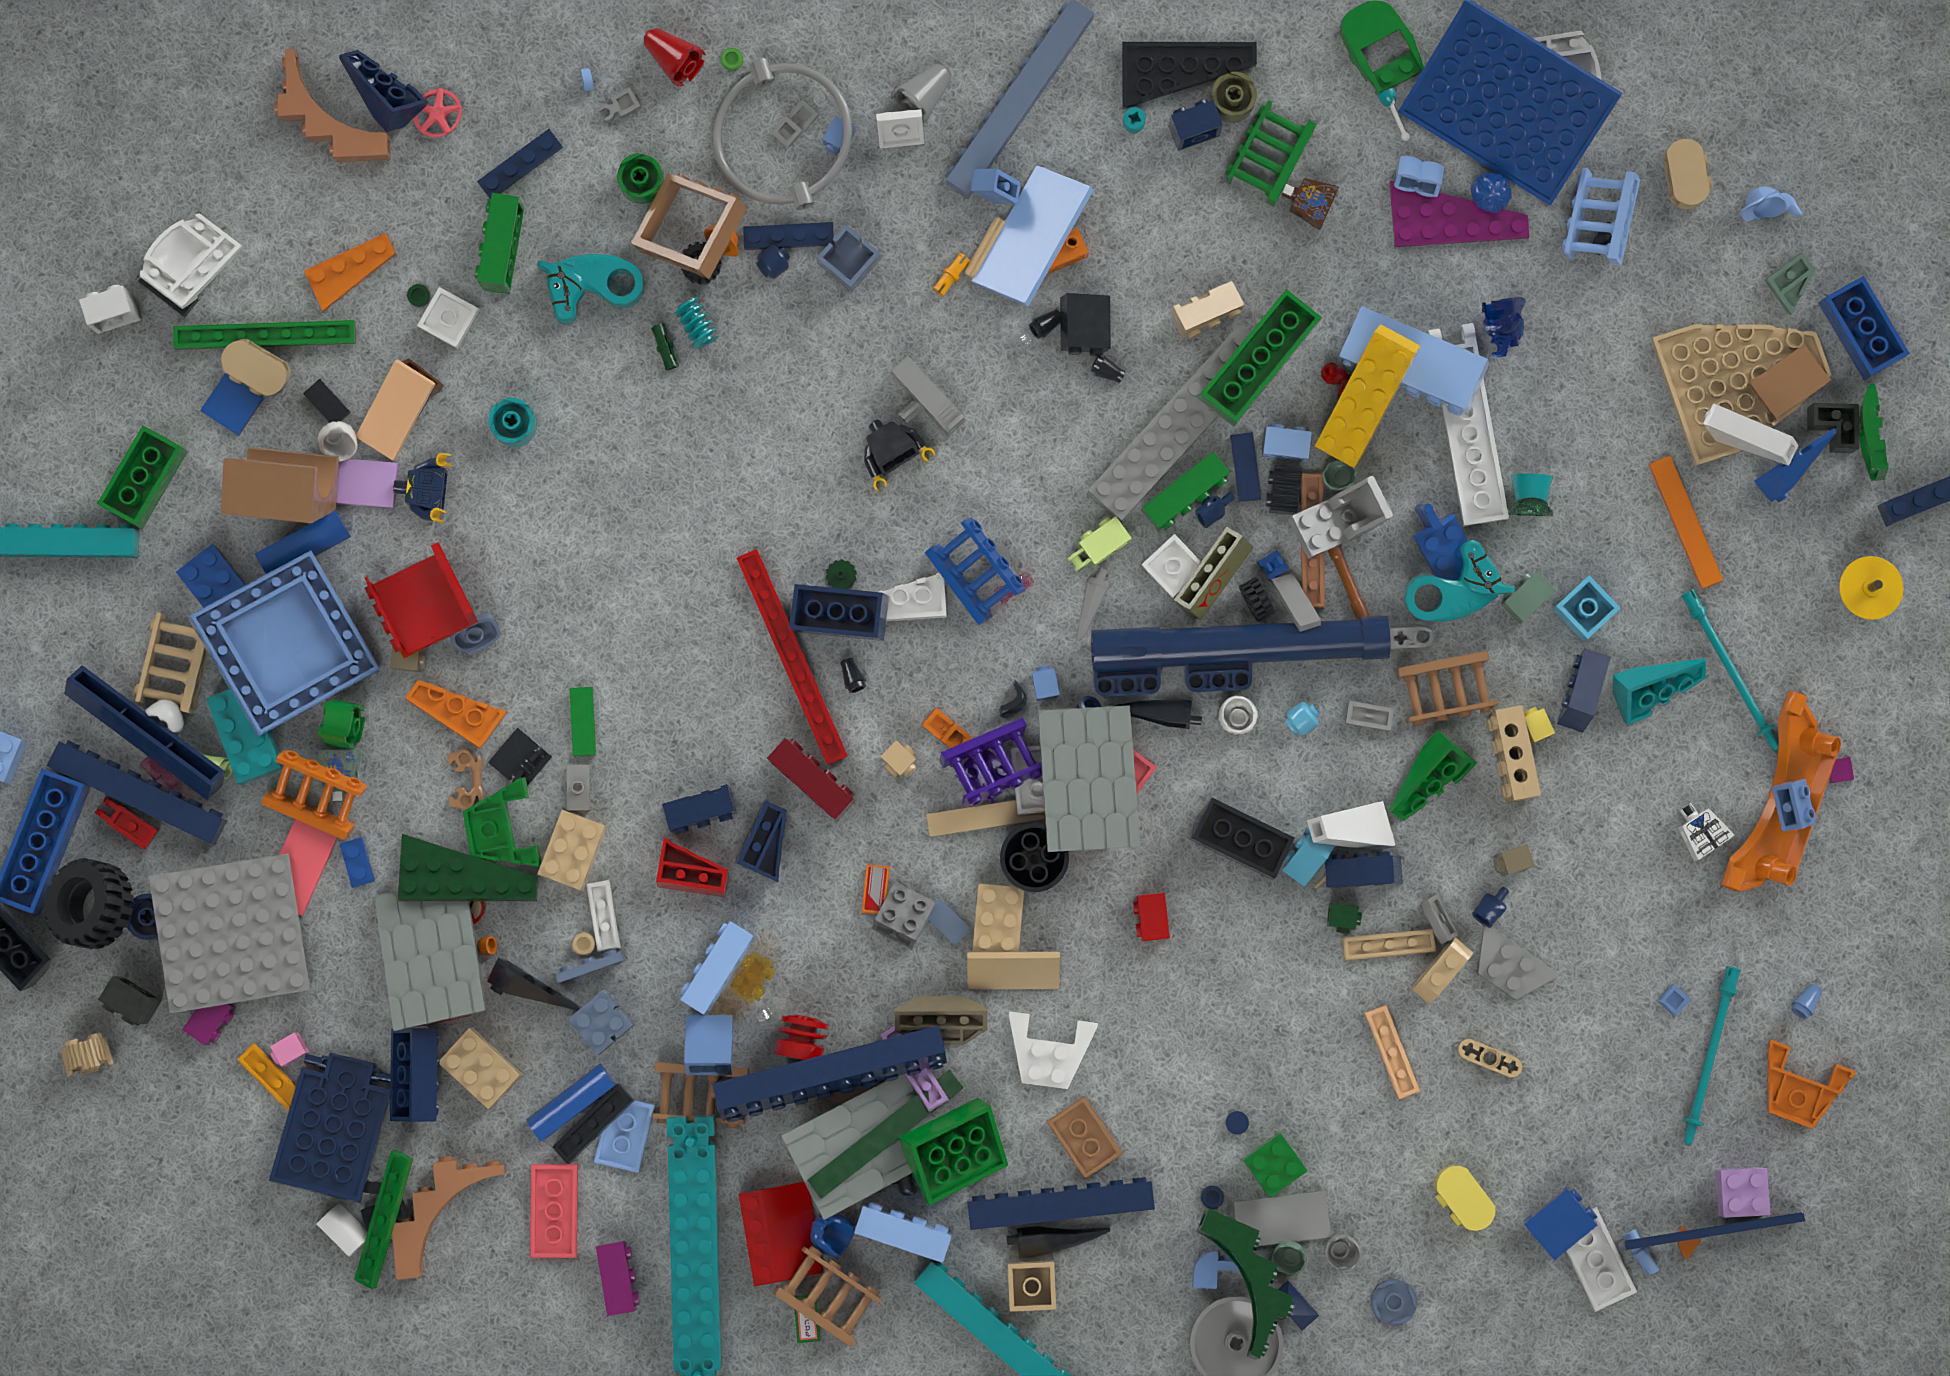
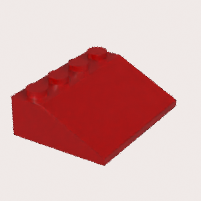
M805 1182L739 1193L754 1287L791 1280L808 1256L802 1251V1248L806 1247L809 1249L813 1246L810 1233L815 1217L811 1194ZM815 1260L805 1277L824 1273L823 1265Z

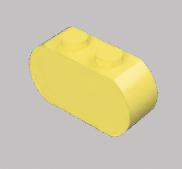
M1452 1165L1443 1168L1437 1174L1434 1181V1190L1438 1195L1435 1198L1443 1208L1448 1207L1452 1213L1449 1217L1457 1227L1461 1225L1468 1230L1478 1231L1491 1224L1495 1216V1205L1467 1168Z

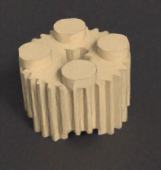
M101 1033L87 1036L88 1039L83 1042H79L78 1039L65 1042L64 1048L60 1051L67 1077H73L74 1073L79 1071L81 1075L99 1071V1066L106 1064L107 1067L112 1066L114 1063L107 1038L102 1037Z

